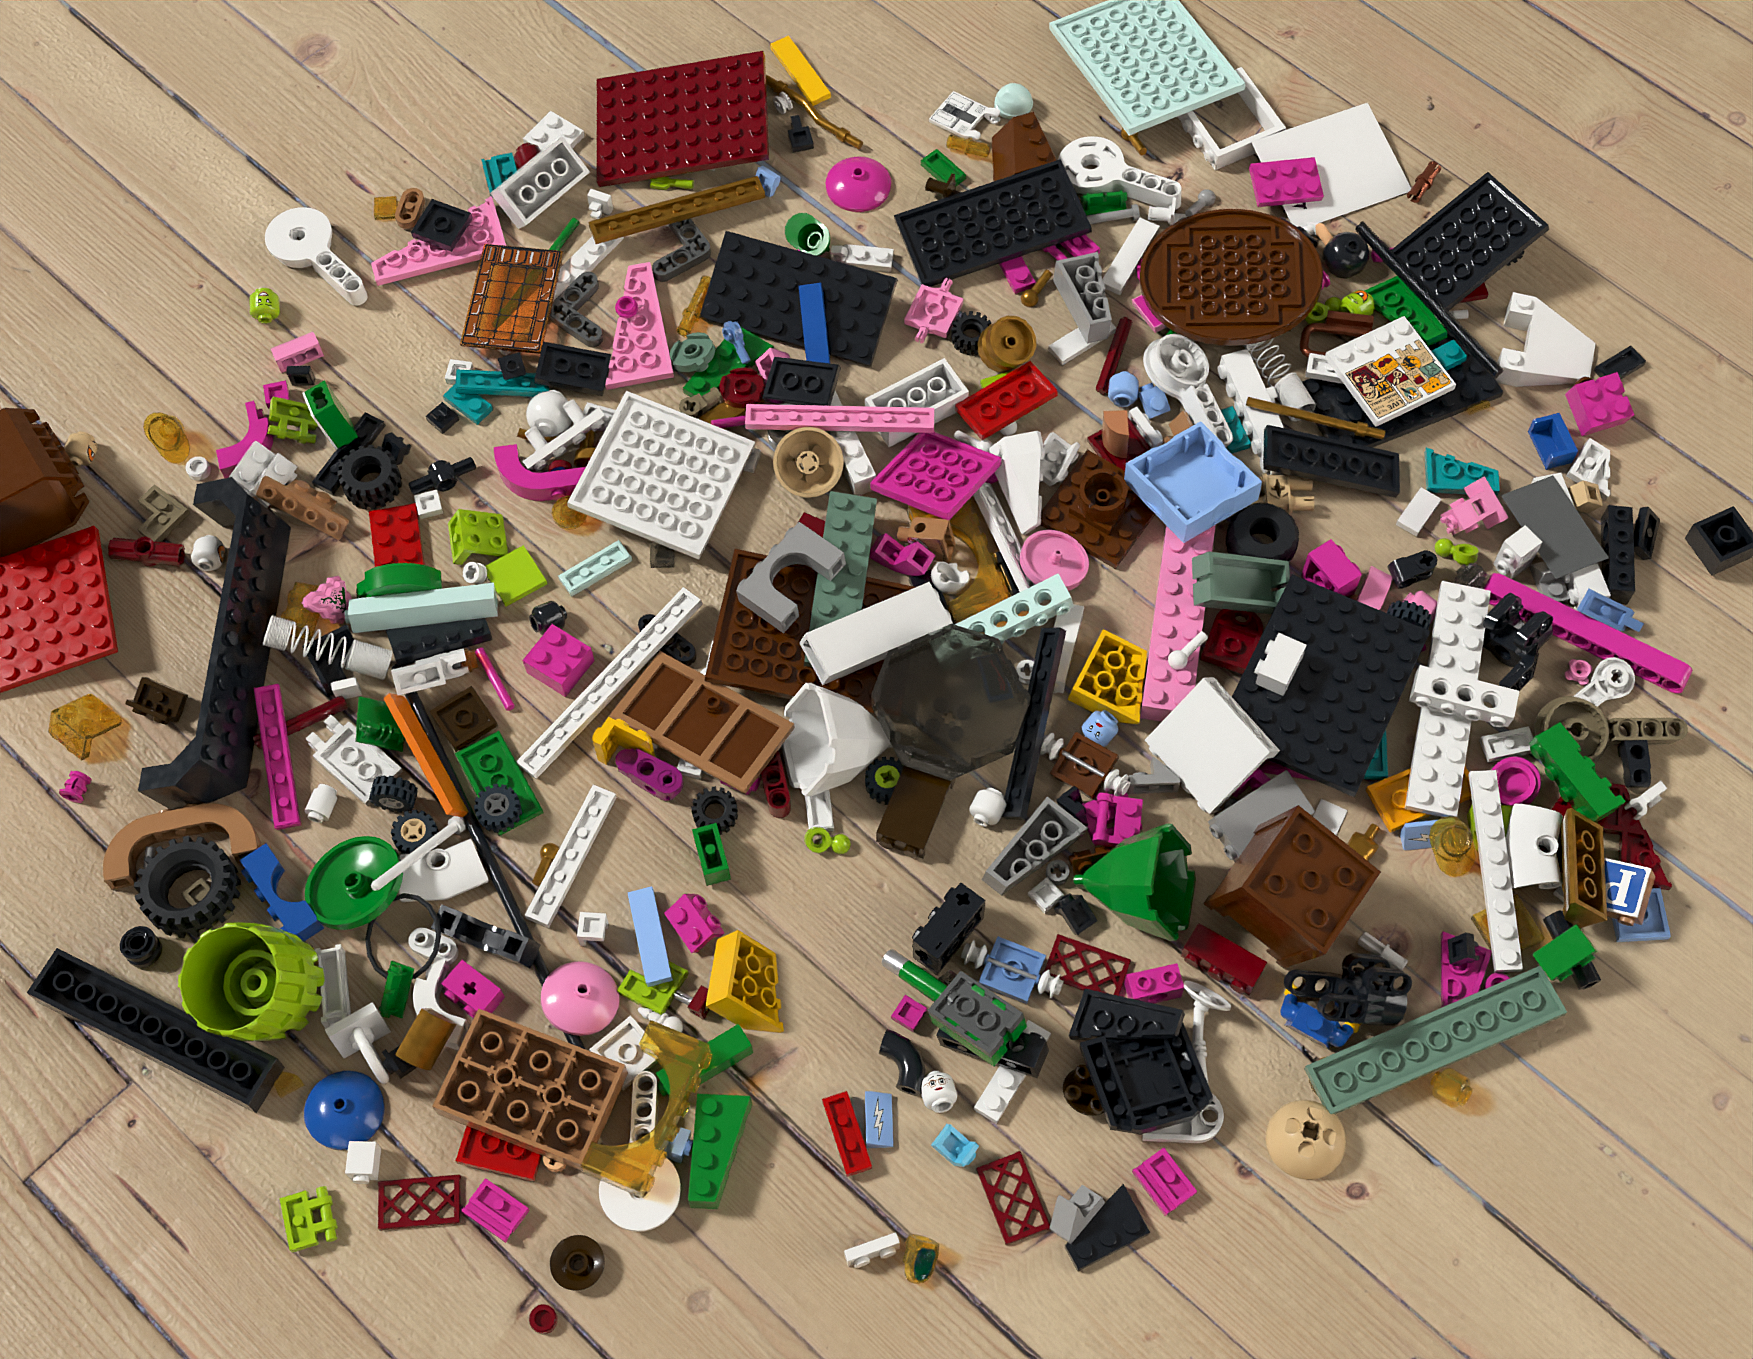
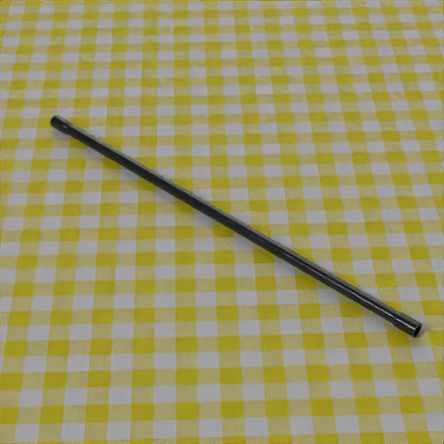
M395 664L391 670L405 667L406 665L397 667V664ZM417 691L406 693L405 697L469 811L462 818L516 933L534 941ZM538 950L532 967L543 987L550 972ZM563 1032L568 1043L585 1049L580 1036Z

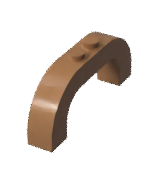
M206 803L200 805L188 804L176 810L164 809L156 814L147 815L132 821L115 835L104 856V882L112 890L134 885V882H137V860L145 848L155 843L183 838V836H193L215 831L225 833L230 837L231 853L238 863H241L240 860L261 847L262 844L257 832L248 819L230 806Z

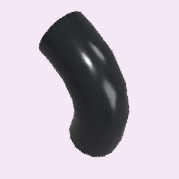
M887 1029L882 1039L879 1054L892 1059L897 1064L899 1078L896 1088L904 1093L920 1096L922 1080L925 1078L926 1071L921 1053L908 1038Z

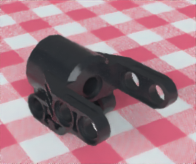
M1508 593L1484 619L1483 627H1485L1483 647L1489 650L1501 663L1514 667L1499 682V686L1520 691L1534 677L1539 649L1552 637L1553 616L1544 611L1538 612L1525 624L1519 614V611L1524 607L1521 598L1513 593Z
M1351 953L1343 959L1342 975L1332 972L1295 969L1288 972L1284 978V986L1292 994L1300 997L1321 998L1317 1004V1010L1326 1020L1382 1026H1395L1403 1019L1407 1009V993L1412 987L1411 977L1402 970L1390 968L1389 962L1383 957L1360 953ZM1382 962L1383 967H1374L1377 963ZM1358 963L1364 967V969L1361 967H1354L1352 970V966H1356ZM1402 976V985L1398 988H1394V981L1398 977ZM1297 977H1302L1300 987L1293 989V981ZM1325 979L1324 987L1316 991L1315 985L1318 980ZM1334 1001V1009L1329 1013H1325L1327 1003Z

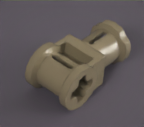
M713 387L710 389V392L703 396L698 393L693 397L682 399L679 404V410L681 413L698 419L709 410L723 403L724 400L719 390Z

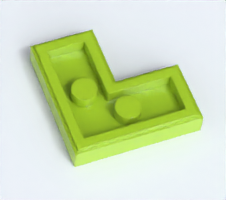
M669 961L673 980L647 987L645 977L630 969L617 992L643 1008H649L653 1012L655 1011L662 1015L674 999V994L681 988L689 972Z

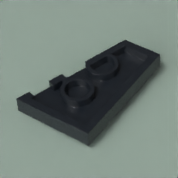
M1124 1184L1105 1202L1071 1244L1066 1243L1064 1248L1077 1272L1150 1234Z

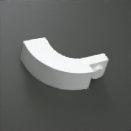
M436 957L434 963L426 971L427 980L416 978L413 990L414 1008L417 1015L421 1008H432L456 1023L457 1025L445 1046L459 1050L470 1025L466 1019L448 1014L440 1008L439 997L443 988L441 983L447 977L450 966L446 959Z

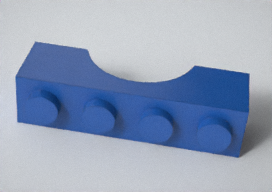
M266 843L240 860L245 867L241 870L248 883L255 882L257 888L254 889V892L261 902L268 901L270 907L267 908V911L275 922L280 919L284 925L280 928L281 930L295 934L302 942H305L324 929L305 900L288 902L278 897V882L285 870Z

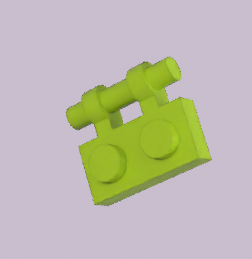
M273 396L270 401L269 421L278 422V427L269 425L268 434L276 435V438L283 440L290 438L297 440L298 443L305 444L308 442L314 444L316 435L308 433V429L316 430L318 425L312 418L307 404ZM287 425L299 427V431L287 429Z
M326 1186L316 1188L317 1198L310 1200L309 1193L306 1190L279 1198L289 1250L292 1253L319 1245L317 1234L325 1232L326 1242L337 1240L335 1230L338 1226L336 1219H333L331 1206L333 1202L332 1197L328 1195ZM316 1209H320L322 1221L318 1223L314 1222L312 1212Z

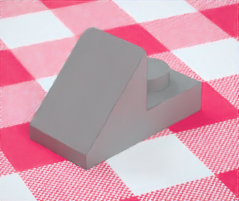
M1545 562L1529 565L1539 593L1562 604H1567L1570 601V596L1562 579L1563 576L1555 579Z
M1152 757L1150 764L1151 774L1138 772L1129 775L1128 781L1130 786L1127 790L1128 794L1178 792L1180 778L1155 757Z
M1081 1185L1070 1200L1058 1195L1050 1230L1071 1244L1105 1204L1103 1198L1084 1185Z

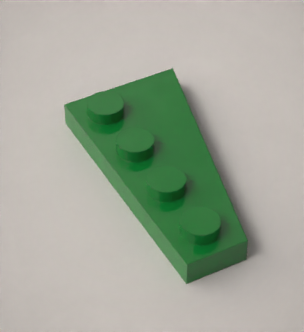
M1395 276L1365 290V292L1373 297L1374 309L1391 322L1405 316L1427 347L1447 338V330L1431 313L1428 307L1417 298L1418 296L1402 282L1399 276Z
M741 327L745 343L744 348L751 361L747 364H742L734 344L724 339L716 348L714 357L708 363V368L702 372H696L683 387V393L693 397L698 393L703 396L710 392V389L713 387L720 391L719 384L724 375L730 374V371L736 368L753 367L756 364L755 361L769 348L774 349V346Z

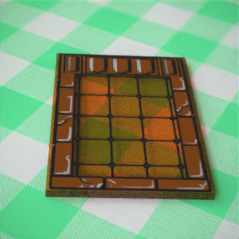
M484 244L460 346L541 354L564 255L563 251Z

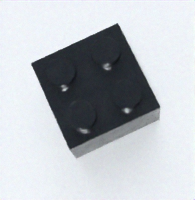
M1734 506L1694 523L1685 536L1686 541L1711 576L1753 557V532Z

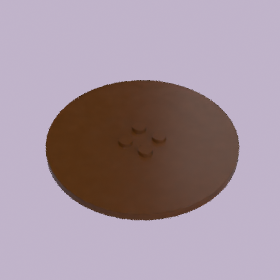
M1245 209L1206 211L1174 223L1152 241L1143 256L1140 266V289L1151 313L1172 331L1189 339L1214 345L1236 346L1254 344L1288 332L1302 322L1313 310L1321 294L1323 283V267L1320 256L1312 242L1300 230L1275 216Z

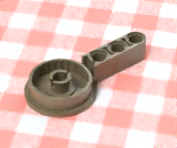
M1572 696L1560 697L1547 703L1539 711L1533 728V735L1535 737L1561 722L1566 730L1571 728V726L1575 727L1578 731V737L1574 736L1571 731L1568 732L1580 745L1581 752L1579 753L1582 757H1590L1594 763L1602 757L1609 745H1620L1624 740H1647L1648 744H1672L1683 739L1688 733V726L1681 718H1612L1607 720L1597 706L1587 700ZM1620 726L1626 729L1627 736L1621 734ZM1645 726L1651 730V736L1645 733ZM1669 726L1674 728L1675 736L1669 732Z

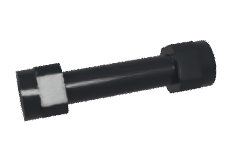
M1001 552L994 553L991 559L994 568L1000 571L1007 587V597L1009 598L1020 593Z

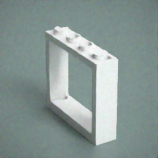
M1242 67L1235 69L1245 82V90L1238 92V94L1265 131L1219 149L1193 111L1177 116L1182 123L1184 131L1191 135L1194 145L1200 148L1206 162L1209 161L1214 170L1255 154L1256 151L1251 143L1252 141L1286 130V127Z

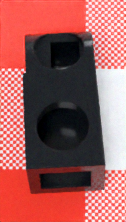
M1624 740L1617 749L1618 755L1622 759L1625 786L1627 788H1648L1651 784L1647 740Z

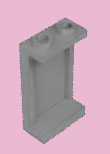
M1285 770L1213 817L1208 823L1212 835L1216 839H1220L1224 845L1223 849L1226 856L1236 862L1255 834L1253 832L1258 825L1298 805L1310 815L1315 813V810L1289 772Z

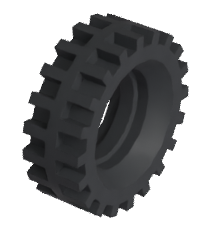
M183 836V842L177 843L175 839L169 841L170 846L163 850L161 846L155 849L158 854L154 858L147 856L144 860L148 864L146 869L139 868L137 872L141 881L134 882V888L139 892V894L135 895V900L141 906L139 908L158 930L162 929L166 935L171 936L174 932L179 938H185L186 932H190L193 937L200 936L199 930L204 928L206 930L214 929L212 924L217 920L221 923L227 920L223 916L227 910L233 912L235 906L232 900L233 898L239 899L240 892L236 886L241 885V879L236 874L238 870L215 842L211 840L207 843L204 837L199 836L196 842H194L190 836ZM193 870H203L210 874L212 881L210 890L196 905L187 908H175L169 904V889L175 880L184 873Z

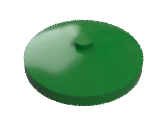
M361 836L343 841L326 852L313 867L306 882L305 901L316 915V919L328 928L348 930L363 926L381 915L398 894L402 884L403 872L380 890L374 891L371 888V884L400 862V856L389 843L377 837Z

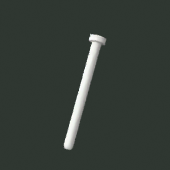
M453 816L448 820V826L374 880L371 888L374 891L380 890L452 834L463 832L465 830L464 821L458 816Z

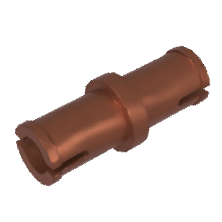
M1430 161L1423 173L1417 176L1415 179L1416 183L1407 193L1408 199L1414 195L1410 201L1418 203L1426 190L1432 187L1433 180L1441 171L1440 165L1435 169L1438 165L1437 162Z

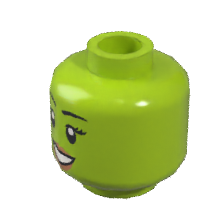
M269 288L256 289L249 298L250 315L260 323L272 322L280 313L278 295Z

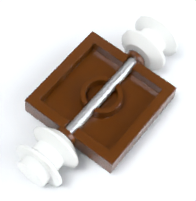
M1078 732L1074 733L1066 748H1064L1063 738H1059L1056 741L1054 740V733H1050L1048 736L1044 735L1040 755L1049 753V760L1059 757L1050 772L1052 777L1070 787L1076 786L1082 794L1091 799H1094L1103 783L1106 792L1110 789L1114 790V796L1124 795L1129 789V775L1125 774L1121 777L1119 776L1118 769L1111 771L1119 759L1116 753Z

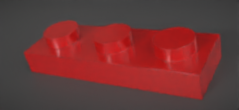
M845 1091L823 1098L822 1103L846 1176L849 1177L872 1169L848 1092Z

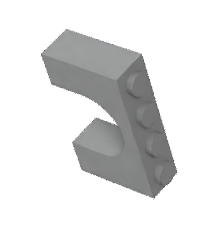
M800 522L794 528L788 529L784 539L778 545L776 544L771 548L769 555L763 562L760 561L756 564L753 573L747 579H743L736 590L740 603L782 633L799 617L797 604L772 586L776 574L786 566L803 564L811 567L831 581L846 565L844 552Z

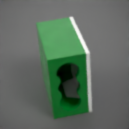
M325 380L302 393L312 418L335 449L351 443L358 437L348 412Z

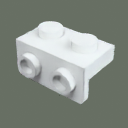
M1052 432L1043 444L1044 460L1040 461V473H1043V482L1049 486L1057 482L1061 483L1069 473L1067 468L1079 456L1077 451L1080 447L1078 442L1070 445Z

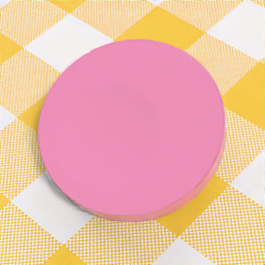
M1043 530L1030 535L1024 542L1020 552L1021 568L1034 584H1038L1059 573L1069 591L1082 583L1089 569V559L1083 546L1070 535L1060 531Z

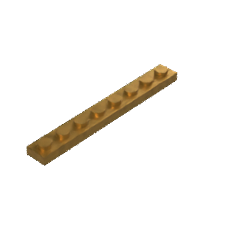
M755 176L589 222V228L595 244L760 200L765 198V191L759 177Z

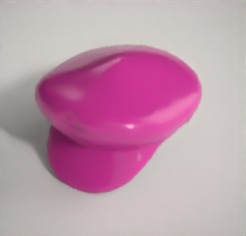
M1508 757L1499 761L1491 769L1496 770L1501 805H1530L1537 797L1541 789V775L1537 767L1530 761L1521 757Z

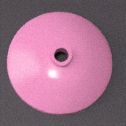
M580 961L566 963L553 970L546 978L541 991L542 1010L548 1021L560 1031L577 1036L591 1035L603 1030L614 1019L619 1007L618 987L611 975L595 964ZM584 988L587 992L580 993L578 989Z

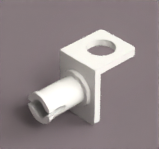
M1173 197L1172 206L1169 208L1149 206L1148 220L1168 221L1170 226L1187 216L1186 214L1175 213L1176 197Z

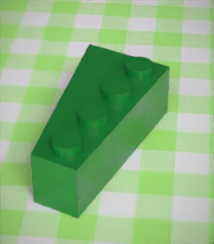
M1561 722L1535 736L1529 742L1531 753L1543 763L1546 775L1551 781H1555L1559 787L1562 799L1565 802H1569L1577 812L1594 822H1598L1612 814L1626 802L1621 795L1614 796L1610 791L1612 784L1606 777L1601 778L1596 774L1595 764L1590 757H1582L1579 753L1581 752L1580 745Z

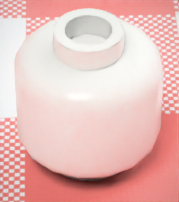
M993 788L979 790L969 808L971 815L974 817V822L984 827L997 824L1006 808L1004 795Z

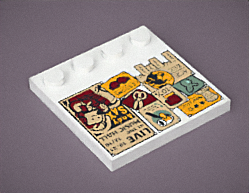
M1405 316L1326 352L1325 359L1375 427L1454 390L1456 383Z

